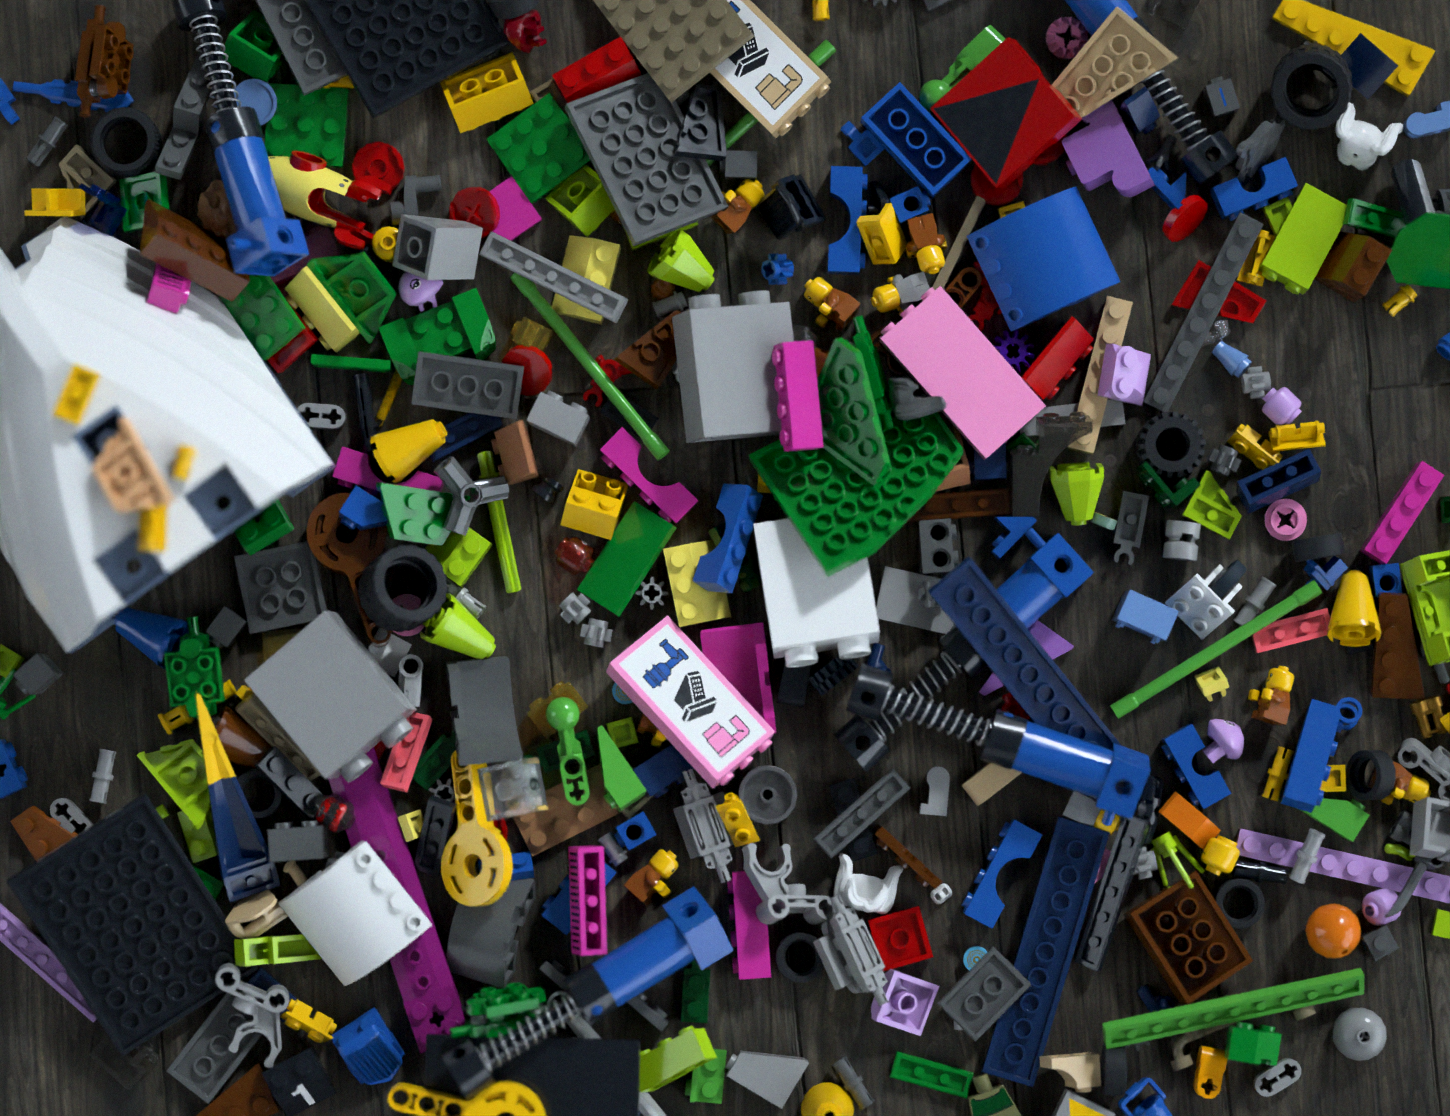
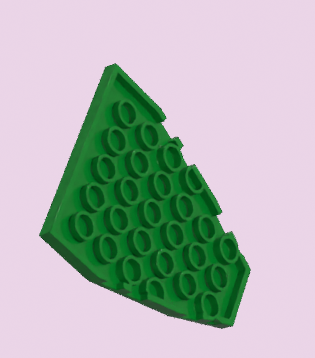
M938 412L910 420H899L893 417L892 421L895 428L886 431L883 430L882 421L878 415L890 464L881 483L875 486L823 447L815 450L784 452V447L779 439L749 455L750 462L827 577L874 554L932 497L963 456V447Z

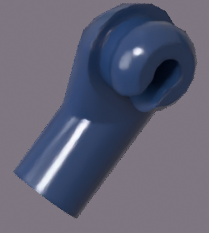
M873 643L867 665L891 673L890 668H887L882 660L885 646Z
M1147 984L1136 990L1147 1009L1151 1012L1175 1007V1001L1172 997L1154 995Z

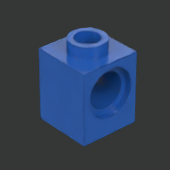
M919 186L889 199L900 226L907 223L908 219L928 214V206L931 205L926 191L921 192ZM914 199L918 203V209L915 211L906 210L904 201Z
M1399 563L1368 567L1373 598H1378L1379 592L1402 593ZM1383 576H1387L1391 580V587L1387 591L1383 590L1379 584Z
M644 811L616 826L618 832L614 834L621 848L626 846L628 850L657 835ZM632 824L638 825L642 831L641 836L635 840L630 839L626 834L627 827Z

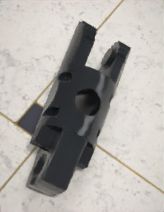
M1151 775L1147 777L1135 809L1136 816L1151 822L1144 841L1145 844H1151L1158 822V811L1160 810L1163 791L1162 778Z

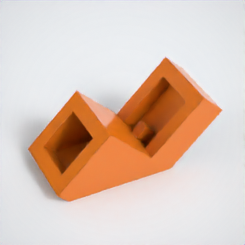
M1176 791L1158 811L1202 850L1205 849L1208 840L1215 838L1221 831Z

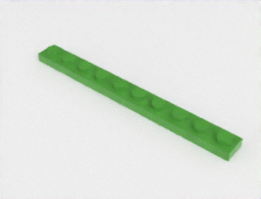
M1361 968L1105 1022L1103 1023L1104 1044L1106 1049L1363 995L1364 973Z

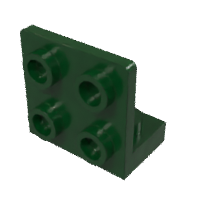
M1147 462L1136 468L1139 471L1137 477L1146 487L1150 485L1156 492L1154 497L1162 507L1168 506L1171 509L1177 506L1201 486L1193 477L1190 480L1183 478L1169 489Z

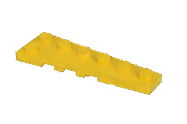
M1282 0L1271 18L1311 42L1316 40L1319 45L1329 46L1340 54L1361 33L1398 65L1383 83L1407 97L1410 96L1435 50L1303 0Z

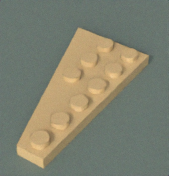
M1116 7L1054 81L1052 86L1061 92L1083 118L1177 60L1178 57L1123 10Z

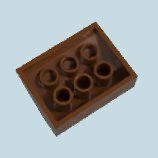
M149 199L145 202L140 255L232 302L249 283L250 274L235 273L227 242L217 238L203 227Z
M1197 871L1188 874L1194 885L1193 889H1190L1182 878L1123 914L1180 1004H1190L1253 962Z

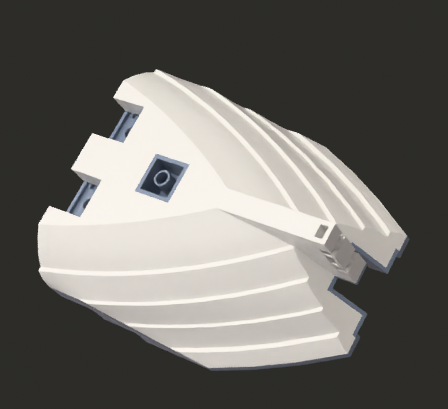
M63 216L21 246L26 261L17 268H14L0 248V549L18 577L26 596L67 653H74L115 624L114 614L282 495L286 494L293 498L334 469L336 465L309 429L308 423L286 394L278 378L266 361L259 355L219 297L192 281L186 305L180 304L178 313H173L147 303L156 262L140 255L139 250L116 238ZM74 363L101 374L80 426L53 415ZM123 416L131 421L175 500L173 503L168 504L166 552L138 551L140 510L121 514L115 511L92 470V466L98 456L103 453L108 439H113L121 426L118 422ZM179 444L196 448L195 454L197 456L193 457L189 480L171 476L178 453L175 452V449L179 448ZM222 495H227L231 499V506L225 511L219 510L216 505L217 499ZM134 558L141 562V570L137 574H131L127 570V563Z

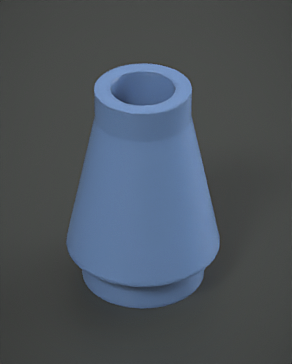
M1220 341L1212 351L1231 376L1235 375L1240 378L1252 364V361L1248 359V355L1225 344L1223 341Z

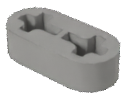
M303 403L297 408L300 413H305L306 408H310L312 413L319 414V418H310L309 422H307L309 428L339 429L346 423V413L337 405ZM333 410H337V414L341 415V420H336V424H332L330 419H323V414L330 415Z
M68 798L56 799L50 806L52 818L61 823L60 826L70 833L77 830V827L72 823L74 820L80 825L85 823L87 827L84 830L93 825L91 820ZM58 804H67L69 806L66 811L71 816L70 819L64 814L60 816L57 814L59 811Z
M1291 1058L1281 1059L1277 1062V1066L1272 1065L1255 1076L1253 1080L1255 1091L1264 1097H1270L1300 1078V1064ZM1285 1064L1295 1066V1069L1292 1070L1294 1074L1292 1077L1287 1074L1282 1077L1278 1076L1285 1071ZM1262 1078L1267 1080L1276 1078L1270 1084L1271 1089L1269 1091L1264 1088L1260 1089L1259 1086L1262 1085Z

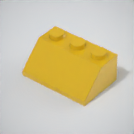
M513 52L456 74L440 83L460 134L474 130L488 122L499 120L513 112L522 111L534 104Z

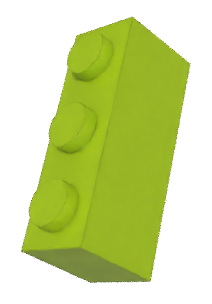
M693 1026L684 1028L678 1032L679 1036L675 1039H664L657 1043L658 1048L652 1051L647 1049L640 1052V1093L653 1092L717 1058L705 1028L694 1029Z

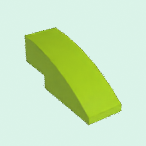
M303 934L234 939L236 966L322 959Z

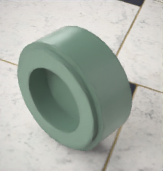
M1094 512L1093 519H1090V522L1110 530L1115 529L1118 522L1097 512Z

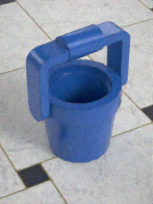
M1143 1077L1138 1083L1135 1082L1118 1102V1107L1126 1116H1173L1164 1104L1166 1095L1148 1077ZM1149 1084L1156 1093L1141 1101L1133 1113H1131L1125 1105L1130 1100L1132 1101Z

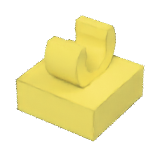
M1219 666L1194 676L1199 689L1209 702L1213 701L1212 694L1220 692L1222 697L1226 696L1225 689L1229 688V684Z
M421 809L399 816L398 820L406 842L420 838L424 822Z

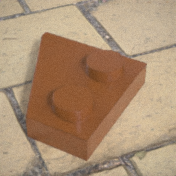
M36 806L28 808L10 821L36 861L78 835L76 832L70 833L62 828L59 821L46 816Z

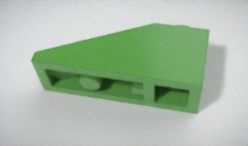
M601 725L597 728L596 735L603 787L606 793L603 797L611 809L615 807L618 812H621L645 796L647 790Z
M1323 798L1321 805H1315L1312 813L1300 810L1350 842L1354 841L1369 817V814L1364 812L1366 807L1354 799L1348 802L1346 800Z

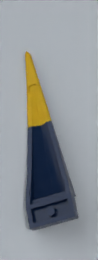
M196 692L195 696L219 871L229 902H233L281 885L275 863L270 862L269 849L235 776L202 697Z

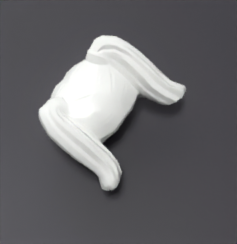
M1348 103L1347 110L1336 122L1335 133L1340 138L1337 155L1343 164L1347 166L1353 165L1358 170H1366L1375 163L1378 155L1384 156L1393 148L1398 134L1403 132V124L1392 123L1384 132H1381L1372 124L1364 121H1355L1354 104Z
M841 853L839 855L840 867L834 885V896L840 894L844 905L850 906L855 910H862L867 913L876 912L881 915L887 914L894 904L898 880L903 872V867L899 865L890 867L884 879L865 874H853L851 858Z

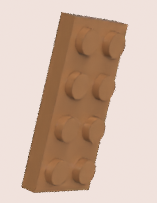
M600 764L587 770L590 796L582 805H573L568 802L562 782L509 809L532 856L621 813L615 807L611 809L603 797L606 793L604 792ZM582 775L576 779H568V783L574 781L575 789L571 792V795H576L577 799H581V795L585 793V790L579 789L578 780H583Z

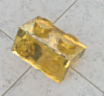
M560 681L550 689L552 694L545 700L539 697L528 706L531 710L527 715L546 739L558 731L552 728L546 720V708L552 700L558 697L570 698L577 704L580 713L589 707L570 681L566 684Z

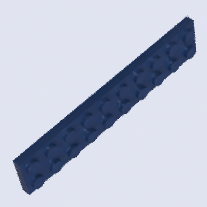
M970 557L964 559L927 591L1035 724L1111 750L1113 743L1121 745Z
M1058 816L1013 964L1032 985L997 1019L982 1072L1031 1087L1034 1086L1040 1066V1056H1043L1110 832Z

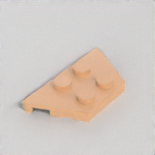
M123 416L118 422L121 426L115 437L108 439L103 453L98 456L92 466V470L114 510L121 514L173 503L175 500L131 421Z

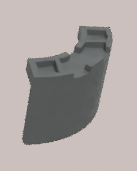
M507 656L483 658L482 660L447 661L448 695L451 697V706H455V711H450L452 730L453 732L455 731V748L459 765L523 759L513 706L509 658Z
M476 864L475 871L479 875V866ZM527 878L510 881L504 894L497 901L487 906H466L458 902L447 947V963L451 973L503 989L506 987L516 971V953L519 941L514 940L517 927H523L527 914L536 899L534 879Z

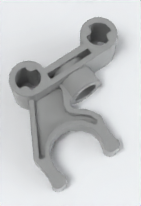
M1415 738L1405 739L1401 743L1398 752L1400 764L1406 768H1415L1420 765L1440 783L1438 789L1440 799L1450 803V791L1446 790V786L1450 785V752L1442 746H1438L1432 752ZM1412 750H1414L1417 753V755L1415 756L1414 754H1410L1408 756L1405 754L1404 751L1412 752Z
M750 843L742 848L744 856L743 869L762 900L756 908V915L760 922L768 925L784 918L788 913H803L804 919L809 924L818 925L832 918L836 913L830 897L806 895V886L804 884H785L784 879L790 874L793 867L790 845L784 844L776 849L779 862L775 872L766 871L759 865L756 859L757 846L754 843Z
M231 963L223 964L217 971L216 984L223 991L236 996L232 1003L234 1008L254 1017L252 1020L245 1021L237 1026L234 1038L229 1044V1051L236 1053L240 1040L246 1034L251 1032L262 1033L271 1043V1051L267 1058H265L264 1065L267 1068H272L275 1058L282 1049L280 1012L284 1011L289 1004V992L286 987L279 984L273 985L267 991H264L241 981L240 970L236 965ZM232 972V978L235 980L230 983L224 982L222 973ZM277 993L282 994L285 998L284 1001H278L277 1004L271 1002L270 996H276Z

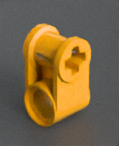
M1200 1046L1193 1088L1197 1095L1206 1099H1212L1219 1094L1227 1065V1058L1224 1057L1225 1050ZM1208 1080L1210 1084H1213L1212 1089H1207L1205 1093V1089L1201 1088V1084L1206 1083Z

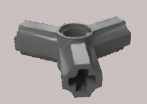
M452 456L443 460L434 470L453 497L443 526L444 529L466 536L476 506L508 498L509 487L503 475L472 481ZM470 488L472 494L470 499L466 501L464 499V492Z

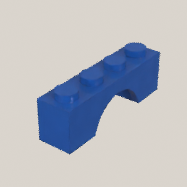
M831 166L829 196L837 199L845 206L849 214L850 225L847 233L840 240L828 246L827 274L859 275L860 269H865V253H860L861 242L864 241L856 223L858 218L866 216L867 200H862V190H867V174H863V167Z
M723 483L716 508L725 517V533L721 542L713 551L700 556L693 582L707 591L733 593L763 495L749 485Z
M1014 819L1010 823H1004L999 833V836L1002 837L998 846L993 845L986 857L989 860L986 869L983 870L981 868L974 879V883L977 884L973 893L968 892L961 904L964 907V914L992 929L1005 906L996 891V877L999 870L1012 859L1030 858L1042 837V834Z

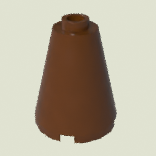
M225 706L218 715L221 720L213 725L228 760L232 763L256 768L254 765L269 750L271 745L249 723L232 709Z

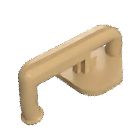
M295 860L288 861L285 864L284 872L291 875L298 887L307 880ZM269 890L240 899L226 918L225 923L236 937L241 939L258 937L288 917V915L276 903V897ZM254 920L244 928L240 924L243 922Z

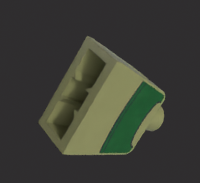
M987 1073L972 1078L977 1092L967 1096L971 1116H1021L1002 1083L992 1086Z

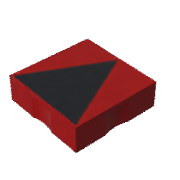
M1007 37L930 108L991 183L999 189L1007 188L1033 164L1035 159L1045 149L1057 143L1082 120V117L1061 92L1046 80L1039 66L1018 41Z

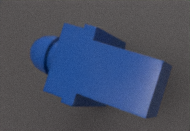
M1333 556L1322 568L1313 560H1306L1307 566L1303 570L1312 578L1306 584L1315 580L1319 587L1328 590L1348 567L1340 558Z

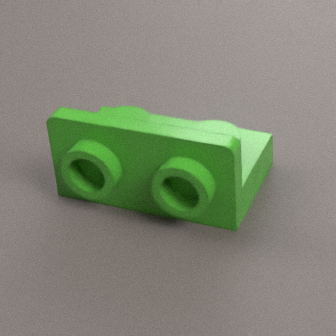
M714 1049L717 1058L693 1070L692 1080H686L685 1095L690 1096V1102L722 1104L727 1050Z

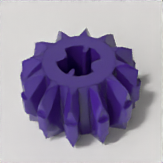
M1006 330L1003 332L1004 340L996 336L994 341L999 346H993L1011 367H1014V370L1020 374V365L1026 369L1030 366L1025 359L1034 358V354L1026 352L1032 349L1034 345L1033 343L1024 345V342L1028 339L1026 334L1019 340L1017 339L1019 335L1018 330L1013 332L1012 338H1010L1009 332ZM1009 346L1010 349L1013 346L1016 347V355L1018 357L1014 358L1012 356L1011 359L1007 357L1008 350L1006 347Z

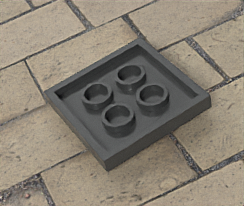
M307 541L258 551L251 556L248 554L234 556L250 634L312 622L324 611H327L318 562L312 555Z

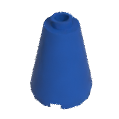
M132 608L120 610L115 617L116 631L155 664L165 670L164 653L179 652L180 637L189 633L187 621L175 617Z

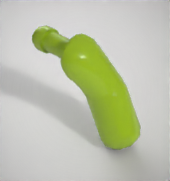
M1387 843L1384 847V851L1387 854L1399 855L1407 861L1415 858L1414 855H1410L1408 848L1400 844Z

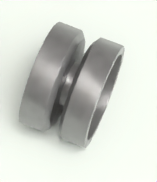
M771 765L758 766L749 771L741 781L738 792L739 799H741L749 817L763 824L778 823L787 818L794 809L797 800L796 785L791 776L781 768ZM767 789L773 792V797L770 800H766L763 797V792Z

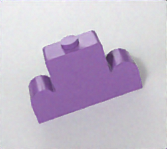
M1113 100L1083 117L1082 121L1086 127L1062 140V145L1070 159L1066 161V164L1072 176L1078 175L1087 191H1091L1112 180L1117 191L1122 196L1133 197L1155 186Z

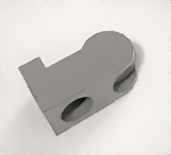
M933 767L926 773L925 779L928 785L927 804L920 803L919 814L947 816L949 773L943 767Z

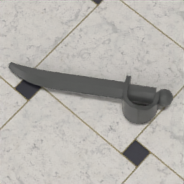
M1415 856L1414 860L1417 864L1395 903L1386 913L1385 918L1397 914L1405 907L1426 870L1431 871L1442 867L1445 861L1437 860V857H1435V864H1432V859Z

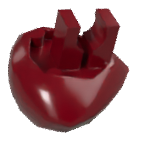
M532 9L519 17L505 19L504 34L507 40L517 49L530 53L534 46L541 47L547 43L546 39H542L539 36V33L544 31V26H541V15L537 10Z

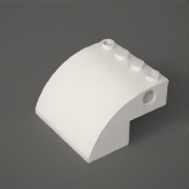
M363 840L323 872L321 870L316 872L278 903L344 986L357 981L379 967L432 926L431 922L368 843Z

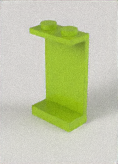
M1305 183L1299 190L1293 207L1258 268L1264 278L1273 282L1277 280L1283 283L1285 289L1294 294H1304L1309 290L1343 226L1347 207L1346 204L1308 183Z

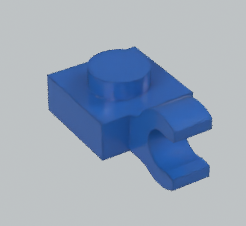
M0 77V111L12 125L20 120L10 105L16 98Z
M850 121L840 129L852 141L847 148L864 167L885 149L868 129L861 134Z

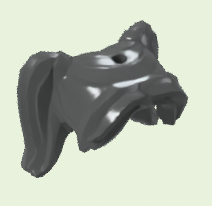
M910 375L890 376L888 381V398L891 403V413L897 419H915L946 408V402L941 396L928 397L925 393L913 395V391L919 389V387L915 385Z

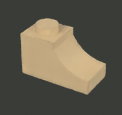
M1083 1052L1040 1056V1067L1057 1071L1064 1078L1065 1086L1075 1088V1092H1091V1087L1101 1086L1099 1054Z

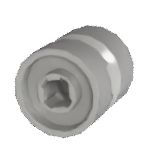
M1167 520L1165 536L1169 540L1164 543L1163 558L1197 561L1198 546L1195 544V541L1200 538L1201 524Z

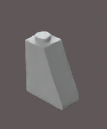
M740 1050L737 1056L735 1054L731 1055L725 1068L728 1069L727 1076L782 1109L809 1061L804 1057Z

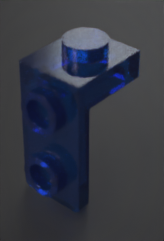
M81 183L80 189L101 200L88 223L112 237L128 209L119 205L121 199L92 183L89 188Z

